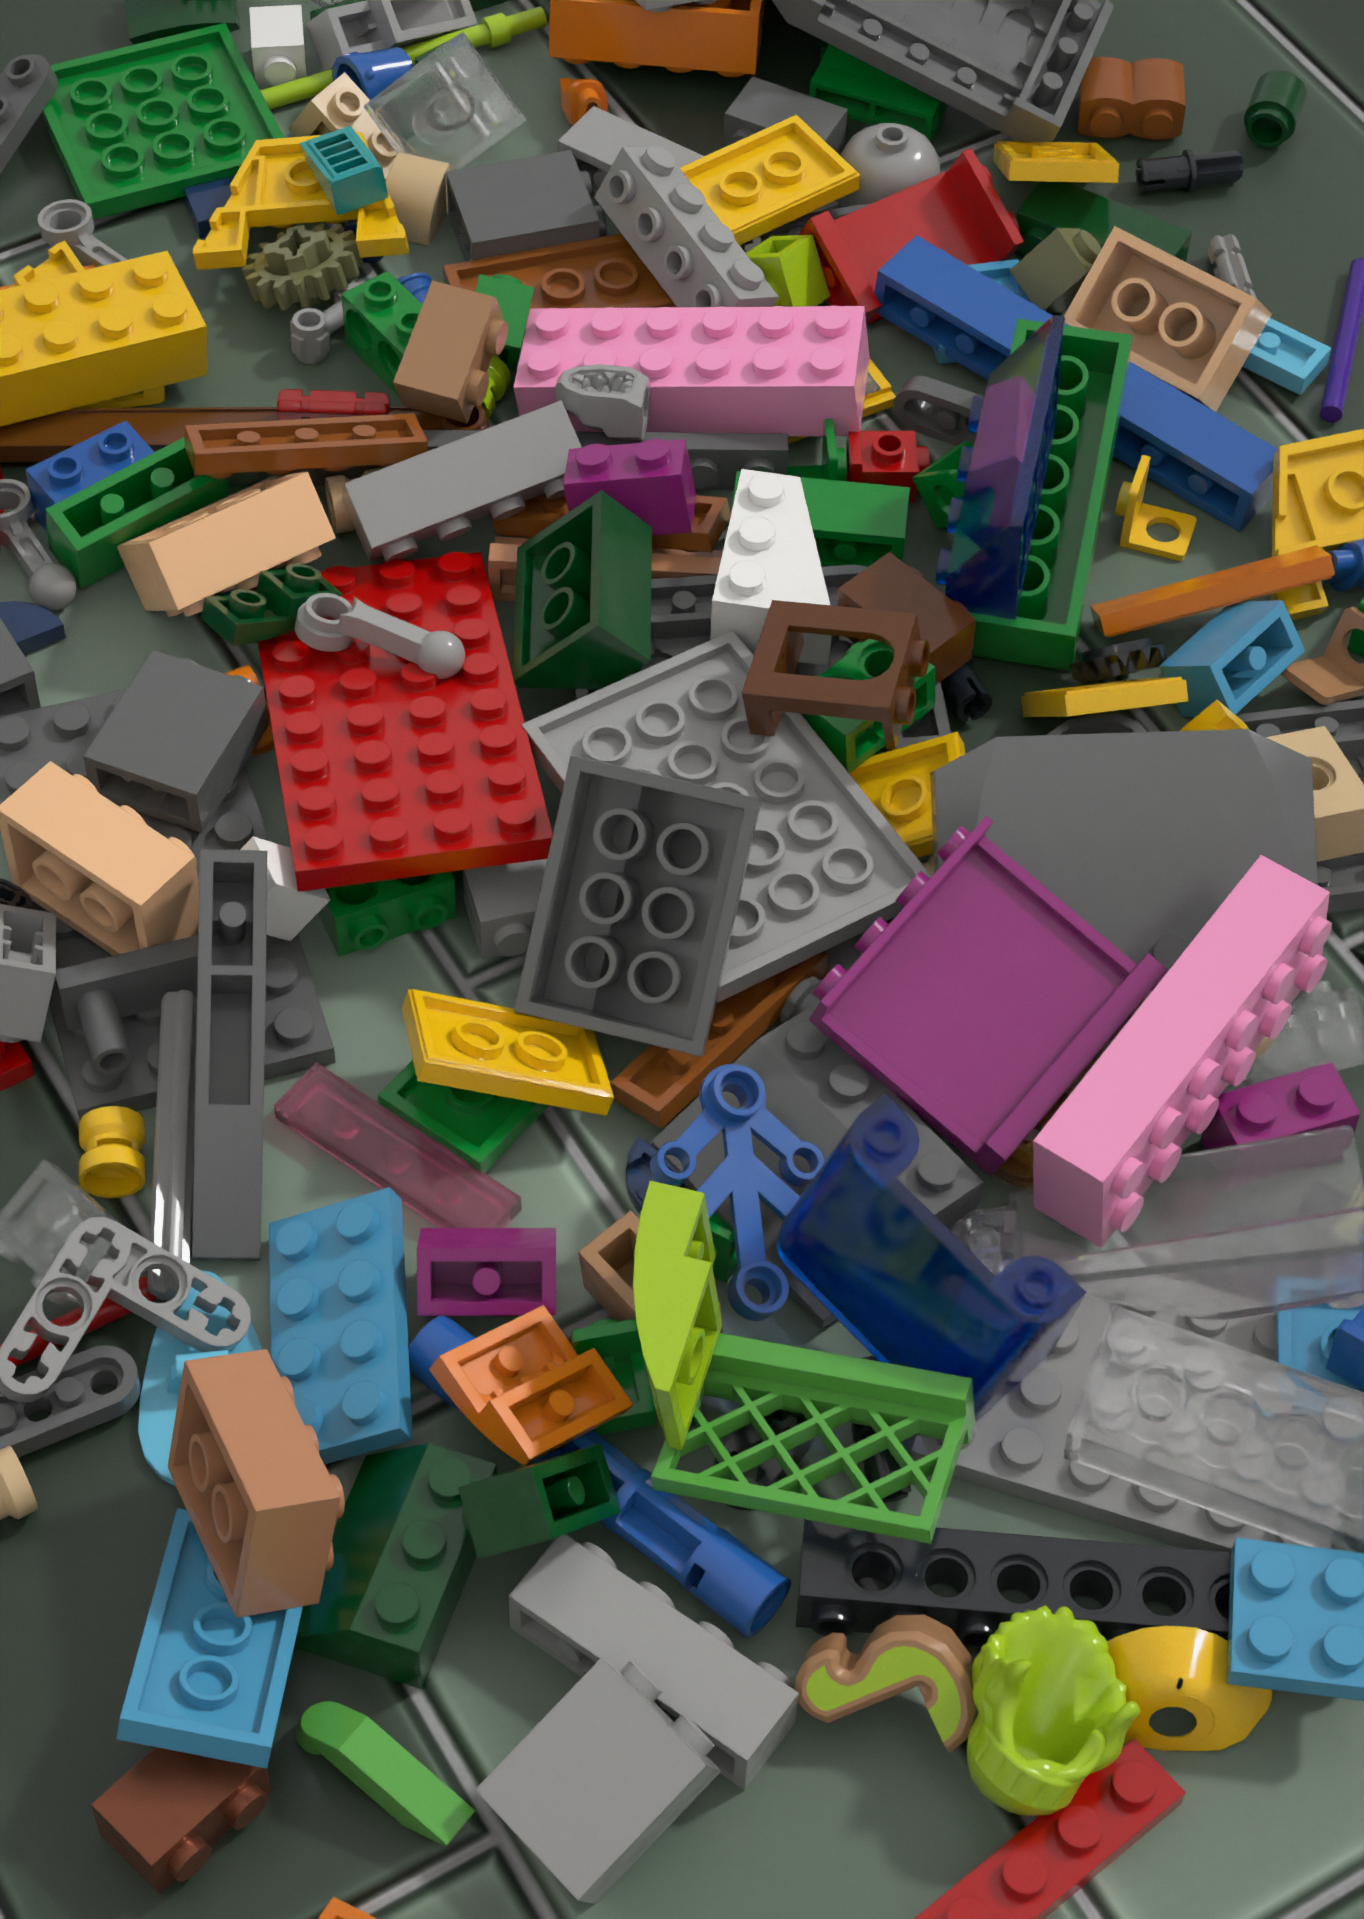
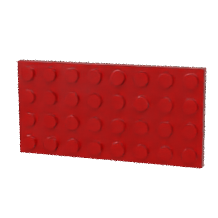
M450 552L441 557L409 561L394 559L383 564L351 568L334 566L320 571L321 576L342 593V597L351 605H353L355 597L369 607L429 632L447 631L454 634L464 646L465 661L461 670L456 675L448 679H438L437 674L422 670L417 663L357 638L354 639L348 648L333 652L317 650L306 645L298 638L295 630L257 642L297 891L547 859L553 833L527 731L521 725L524 723L481 552L467 554L463 552ZM257 586L249 590L256 592ZM322 617L324 619L334 620L328 617Z

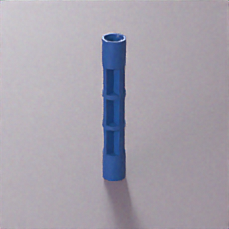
M441 1315L430 1321L409 1346L410 1374L466 1417L446 1394L429 1368L440 1355L476 1337L450 1317ZM593 1430L534 1460L538 1461L602 1443L621 1513L601 1520L603 1525L614 1534L620 1535L679 1581L680 1586L695 1595L699 1601L745 1637L750 1638L763 1629L785 1600L791 1587V1580L724 1528L717 1527L676 1494L653 1490L652 1473L645 1468L642 1469Z

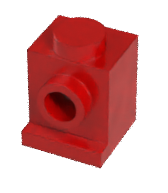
M849 431L845 450L847 481L910 487L908 503H916L917 487L912 478L929 466L928 446H917L916 432Z

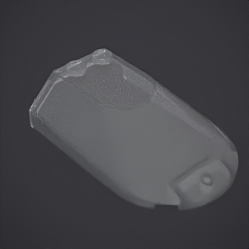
M1349 1125L1181 1154L1171 1175L1163 1183L1154 1180L1142 1195L1144 1197L1143 1206L1130 1228L1125 1232L1116 1229L1102 1249L1035 1209L1034 1184L1009 1192L1010 1205L991 1209L977 1207L970 1211L951 1228L947 1237L952 1261L957 1267L972 1275L999 1282L1193 1319H1235L1326 1303L1330 1307L1337 1309L1353 1308L1364 1304V1183L1354 1131Z

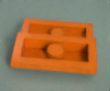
M544 1305L440 1355L429 1368L446 1394L472 1424L498 1448L524 1466L624 1414L634 1405L595 1348L578 1355Z

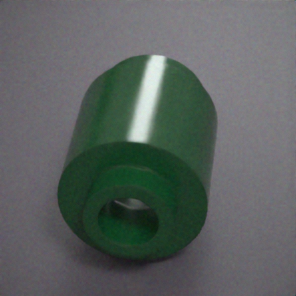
M1274 70L1263 74L1258 79L1244 115L1247 135L1255 144L1267 148L1276 147L1293 135L1307 97L1306 87L1296 75L1287 71Z

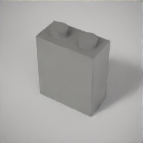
M601 1657L475 1789L578 1901L596 1904L721 1772L706 1756L715 1746L712 1741L684 1714H681L673 1722L654 1702L663 1693L662 1690L631 1660L622 1669L618 1664Z

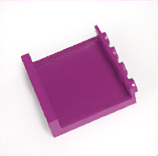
M985 816L971 833L962 825L953 833L936 854L944 863L931 878L920 871L895 900L903 909L890 924L879 917L854 946L862 955L847 971L840 964H837L826 975L812 993L820 1000V1003L809 1021L991 1177L1165 975L1168 969L1149 953L1138 964L1127 957L988 839L985 834L993 824V821L988 816Z

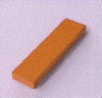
M1318 545L1094 604L1090 608L1094 625L1104 636L1109 638L1330 579L1335 575L1331 555Z

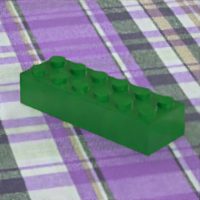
M1017 318L960 597V603L976 619L972 656L1071 671L1070 664H1073L1128 377L1132 335Z

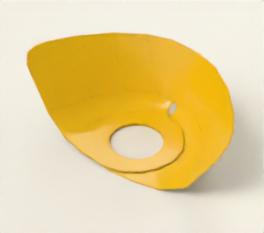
M1158 1626L1141 1628L1107 1641L1109 1645L1108 1653L1113 1658L1115 1664L1116 1678L1127 1687L1125 1694L1126 1703L1130 1701L1136 1702L1141 1710L1140 1715L1133 1720L1129 1730L1126 1732L1124 1743H1128L1135 1738L1142 1747L1161 1751L1222 1750L1244 1740L1271 1704V1689L1226 1684L1228 1641L1217 1634L1195 1627ZM1179 1678L1183 1680L1182 1687L1178 1690L1176 1686ZM1179 1707L1191 1712L1196 1718L1197 1724L1188 1734L1165 1736L1152 1729L1149 1725V1719L1159 1709Z

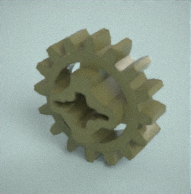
M325 222L317 224L312 230H306L305 225H299L286 229V233L280 232L276 234L277 241L274 243H260L258 246L261 253L249 254L247 256L248 265L242 267V272L254 302L261 301L264 308H269L279 303L281 310H287L293 303L299 302L302 308L320 303V299L324 301L330 299L329 292L333 289H347L346 279L358 278L360 276L358 267L364 265L363 258L359 257L356 238L352 230L344 232L341 224H337L327 230Z

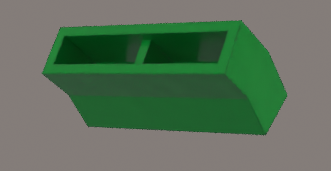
M828 44L823 59L810 81L809 96L848 109L847 118L871 125L881 123L901 124L914 128L925 135L929 141H931L940 125L948 104Z

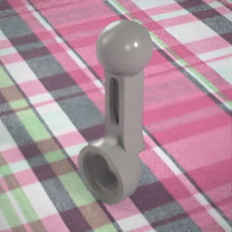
M73 199L60 200L47 205L38 214L37 221L42 239L49 243L51 247L66 241L81 265L88 266L94 264L95 267H100L127 260L93 236L94 220L91 209L86 203Z
M0 479V511L3 509H14L13 511L0 514V543L13 553L30 578L29 592L33 601L47 610L62 609L69 605L75 597L77 588L75 577L68 568L52 561L30 529L29 522L34 511V505L29 488L17 480Z
M319 593L309 597L298 609L295 633L303 643L317 650L328 652L344 650L357 638L417 663L422 670L437 674L438 679L453 677L461 670L465 661L464 646L454 634L447 631L429 632L369 607L355 597L353 605H351L346 599L338 595ZM322 617H328V618H331V619H334V620H328V619H324V618H322Z

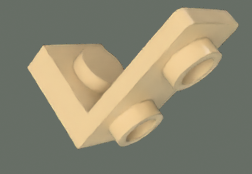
M345 72L316 95L289 127V130L295 137L314 136L318 132L324 135L347 126H351L355 132H362L370 151L383 170L385 181L399 152L415 155L414 148Z

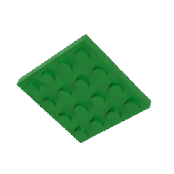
M226 23L50 65L57 76L58 86L40 114L79 201L86 203L90 207L93 220L184 197V188L235 176L256 140L284 138Z

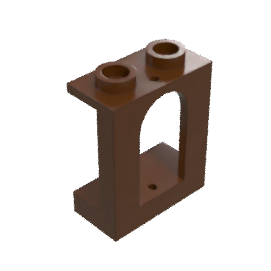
M772 600L742 690L750 734L774 737L782 712L882 722L886 748L896 749L902 725H911L916 708L914 684L916 677L924 678L929 665V641L920 638L917 613ZM802 633L872 639L883 642L894 653V660L889 669L880 676L869 680H848L794 674L804 644Z

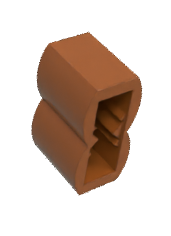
M1114 57L1091 58L1076 92L1077 132L1088 137L1117 138L1130 133L1133 136L1148 140H1165L1182 135L1186 109L1183 64L1163 58H1149L1133 63Z

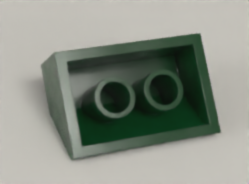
M602 490L517 548L512 676L514 684L520 688L602 689L624 679L630 674L637 673L644 665L651 661L652 526Z
M432 1443L366 1455L345 1503L343 1516L338 1519L332 1537L334 1561L332 1569L325 1571L319 1603L303 1606L294 1648L423 1689L477 1557L473 1540L463 1525V1504L458 1487L496 1475L497 1464Z

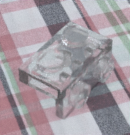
M1330 980L1318 982L1310 993L1301 990L1294 999L1295 1001L1291 1003L1292 1010L1287 1023L1275 1038L1274 1044L1253 1063L1249 1073L1243 1080L1244 1087L1329 1062H1333L1337 1071L1364 1064V1020L1355 986L1333 992Z
M44 1159L4 1209L0 1211V1254L15 1264H19L23 1260L36 1272L30 1281L37 1289L71 1232L80 1222L91 1217H105L116 1222L118 1221L56 1164ZM98 1237L97 1241L93 1244L80 1242L88 1250L75 1277L82 1279L85 1283H87L91 1273L102 1258L112 1262L115 1261V1259L107 1254L110 1242L104 1238ZM66 1268L60 1270V1273L71 1275ZM90 1286L95 1293L100 1290L99 1287ZM55 1292L47 1296V1298L60 1306H63L68 1299L79 1303L78 1299L66 1292Z

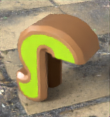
M896 1615L876 1626L859 1653L855 1654L848 1651L846 1648L847 1638L843 1633H832L816 1641L808 1649L796 1676L795 1691L799 1693L798 1703L816 1719L829 1723L919 1686L925 1705L946 1750L950 1753L967 1740L977 1711L972 1694L973 1659L950 1627L926 1615Z

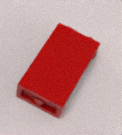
M972 148L963 151L951 167L943 173L835 220L829 210L810 218L798 234L813 235L830 297L826 299L829 305L864 306L866 326L883 319L882 316L876 313L882 306L874 293L878 270L916 235L946 251L966 265L1008 260L1024 242L1020 235L1016 218L1004 207L993 187V179L989 170L979 162Z

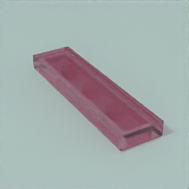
M317 1062L274 1104L276 1119L379 1188L385 1189L390 1187L402 1199L403 1204L439 1228H505L522 1210V1202L519 1195Z

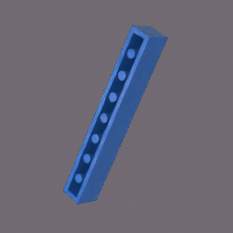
M917 235L883 265L877 273L874 293L882 305L876 312L878 315L938 350L939 344L945 347L946 356L1001 389L1004 386L1017 318L1069 326L1037 305L1020 297L993 281L990 277L983 275ZM1129 361L1128 377L1113 456L1135 470L1138 468L1142 455L1150 456L1147 477L1240 532L1273 497V455L1277 448Z

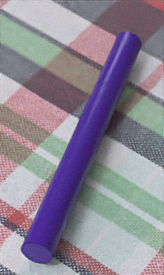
M1356 258L1350 264L1320 410L1321 418L1327 422H1337L1343 415L1364 310V258Z

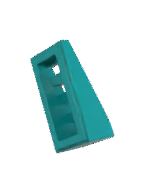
M351 126L300 143L304 157L337 215L388 198L385 178L380 164Z

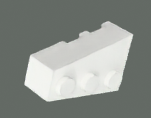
M741 469L712 598L710 640L733 630L754 655L772 600L830 605L800 477ZM802 633L804 644L798 662L829 666L832 635Z

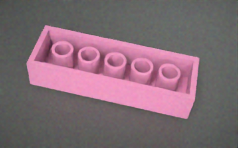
M720 306L530 309L513 387L519 416L557 402L555 398L556 382L563 371L576 366L603 364L631 367L650 378V407L646 432L788 434V436H823L824 419H833L835 436H848L849 431L859 432L861 430L870 357L865 307ZM568 414L575 431L604 432L589 428L578 417Z
M1259 856L1033 1140L1035 1209L1101 1249L1116 1229L1125 1232L1130 1228L1143 1206L1144 1197L1142 1195L1154 1180L1163 1183L1171 1175L1182 1153L1180 1146L1192 1131L1199 1135L1208 1127L1219 1106L1217 1098L1228 1084L1236 1087L1245 1079L1256 1057L1254 1051L1265 1036L1271 1040L1278 1036L1289 1019L1292 1001L1301 990L1310 993L1323 976L1328 962L1327 958L1322 956L1323 946L1332 929V923L1327 920L1329 891L1265 856Z

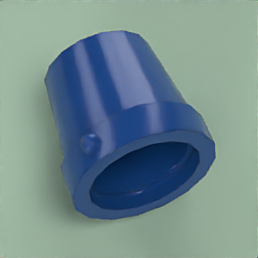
M399 47L365 53L355 51L336 58L332 71L333 81L345 72L380 112L387 110L386 91L416 75L410 57Z

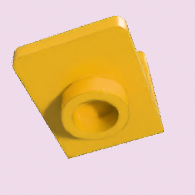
M1142 455L1133 482L1123 481L1118 496L1115 515L1124 517L1119 546L1176 561H1183L1197 519L1193 515L1142 503L1151 459L1150 456ZM1155 523H1166L1178 531L1179 537L1170 542H1160L1151 538L1146 529Z

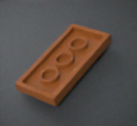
M622 233L443 265L444 284L474 292L476 291L479 274L490 277L496 274H505L517 278L523 285L534 287L530 309L677 307Z

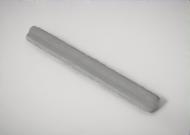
M182 989L178 992L165 993L161 1000L150 1241L189 1263L194 1169L197 997L194 996L192 991ZM160 1269L148 1270L147 1290L149 1293L156 1296L158 1300L168 1301L173 1299L177 1292L173 1277Z

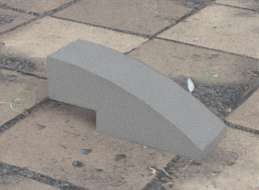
M366 0L326 9L306 23L322 69L326 71L333 69V64L337 57L355 51L365 53L394 47L402 48L476 26L478 23L469 0Z

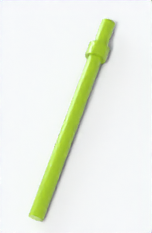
M541 6L506 17L501 12L481 18L479 25L402 47L401 49L408 54L415 66L416 57L454 37L462 41V51L486 44L491 49L510 43L513 36L546 27L547 19ZM333 69L260 91L270 110L318 95L333 82Z

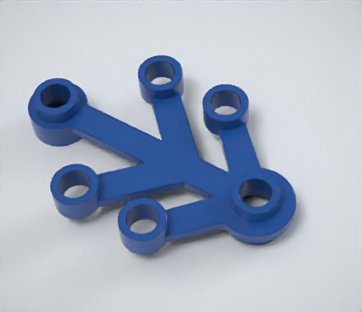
M726 1064L713 1069L705 1077L699 1090V1101L703 1111L676 1141H669L660 1147L651 1159L650 1170L655 1180L659 1183L676 1187L682 1185L695 1171L697 1163L695 1156L722 1130L725 1159L697 1191L705 1193L709 1217L728 1196L730 1198L738 1272L729 1281L727 1288L728 1300L734 1311L741 1317L751 1321H761L772 1316L784 1305L788 1297L789 1286L783 1271L773 1263L766 1261L759 1199L787 1223L786 1233L788 1240L800 1251L812 1252L822 1246L830 1238L833 1224L826 1211L806 1203L754 1156L751 1134L780 1157L779 1172L782 1178L792 1186L805 1187L811 1184L822 1173L825 1160L821 1150L816 1145L807 1141H801L765 1108V1087L755 1071L743 1065ZM726 1091L734 1094L739 1101V1108L736 1109L727 1104L721 1092ZM672 1155L678 1158L682 1164L683 1171L675 1173L669 1170L665 1165L664 1156ZM794 1155L801 1156L808 1161L810 1173L801 1172L795 1167L793 1162ZM801 1220H809L815 1224L818 1230V1238L809 1237L803 1232ZM750 1285L758 1289L762 1296L761 1305H756L747 1298L744 1293V1286Z

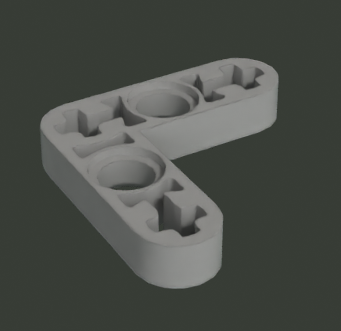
M91 1217L80 1222L71 1232L0 1348V1392L8 1399L20 1403L33 1402L44 1397L53 1387L106 1297L201 1352L233 1350L248 1331L251 1323L250 1308L245 1298L236 1290L114 1220L105 1217ZM98 1237L104 1238L110 1242L107 1254L115 1259V1261L112 1262L102 1258L91 1273L87 1283H85L82 1279L75 1277L88 1250L80 1242L93 1244L97 1241ZM66 1268L71 1275L60 1273V1270ZM150 1269L166 1271L173 1277L176 1283L177 1292L175 1297L166 1303H154L147 1300L139 1289V1277ZM90 1286L99 1287L100 1290L95 1293ZM192 1287L201 1292L193 1305L207 1313H213L218 1306L226 1308L230 1312L227 1317V1323L235 1330L233 1332L230 1329L223 1328L217 1336L210 1334L205 1330L208 1318L192 1307L188 1311L185 1320L174 1314L182 1307ZM55 1292L72 1294L81 1305L82 1316L77 1323L70 1326L60 1327L54 1325L46 1319L43 1313V1300ZM27 1325H30L37 1334L25 1332L24 1329ZM37 1335H39L44 1340L50 1341L37 1365V1370L45 1377L40 1379L37 1376L31 1375L24 1384L13 1378L16 1366L8 1359L13 1357L22 1360L26 1357ZM52 1343L62 1344L65 1347L62 1351H58Z

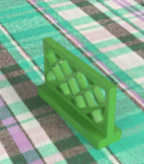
M720 1333L683 1449L678 1450L668 1447L665 1439L651 1475L653 1490L931 1544L962 1444H969L975 1425L972 1378ZM704 1396L736 1401L740 1407L709 1423L699 1410ZM780 1409L804 1414L807 1421L775 1435L763 1417ZM849 1422L871 1426L876 1434L844 1448L832 1429ZM751 1423L764 1442L731 1457L719 1438ZM692 1425H694L696 1429L691 1431ZM914 1435L944 1440L941 1449L915 1462L900 1443ZM819 1436L832 1455L800 1470L787 1451ZM705 1445H708L719 1461V1464L698 1474L676 1469L680 1457ZM888 1449L901 1469L869 1483L856 1464ZM775 1457L788 1476L765 1487L749 1484L743 1472ZM844 1470L857 1489L838 1500L819 1497L812 1486ZM933 1474L929 1482L926 1477ZM911 1484H914L925 1499L919 1516L889 1511L881 1500Z

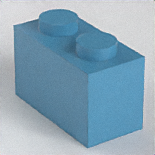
M1283 600L1244 601L1226 606L1159 666V669L1164 678L1182 677V680H1186L1188 702L1176 703L1182 717H1196L1216 700L1220 701L1236 715L1305 652V649Z

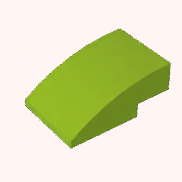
M649 1181L640 1214L634 1251L633 1291L636 1324L657 1417L667 1445L670 1448L682 1450L723 1324L712 1268L716 1255L705 1193Z

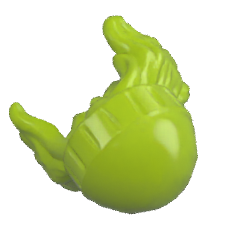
M1046 1605L1035 1611L1015 1612L1011 1615L1010 1621L1000 1622L999 1628L994 1634L989 1636L987 1643L981 1647V1652L978 1653L972 1665V1694L979 1713L968 1734L966 1747L968 1770L974 1784L991 1802L1008 1812L1022 1816L1048 1815L1066 1807L1071 1802L1085 1777L1104 1769L1118 1758L1123 1748L1125 1734L1141 1711L1136 1702L1130 1701L1126 1703L1125 1694L1127 1687L1116 1678L1115 1664L1113 1658L1108 1653L1109 1645L1105 1637L1099 1633L1092 1621L1075 1619L1073 1612L1068 1607H1060L1056 1610L1055 1614H1052Z

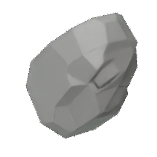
M603 364L576 366L563 371L558 377L555 398L557 401L562 400L568 414L578 417L589 428L604 431L610 439L644 440L650 407L649 377L631 367Z

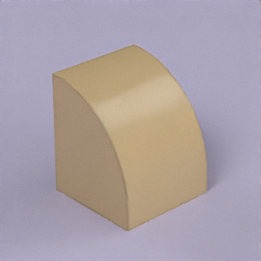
M399 152L386 180L387 192L395 206L397 218L405 229L407 241L430 246L448 212L446 171H450V164Z

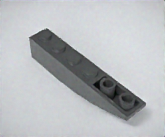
M200 849L192 1260L260 1261L268 851Z

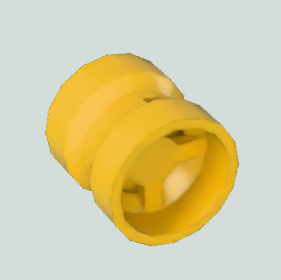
M119 1106L100 1107L83 1115L79 1122V1143L86 1153L82 1155L79 1161L80 1186L87 1193L104 1198L126 1197L141 1190L146 1183L145 1157L139 1152L146 1143L145 1119L139 1112Z

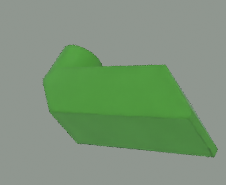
M325 1701L309 1707L299 1720L296 1727V1738L299 1745L308 1753L322 1754L404 1827L446 1847L475 1812L469 1804L368 1716L340 1703Z

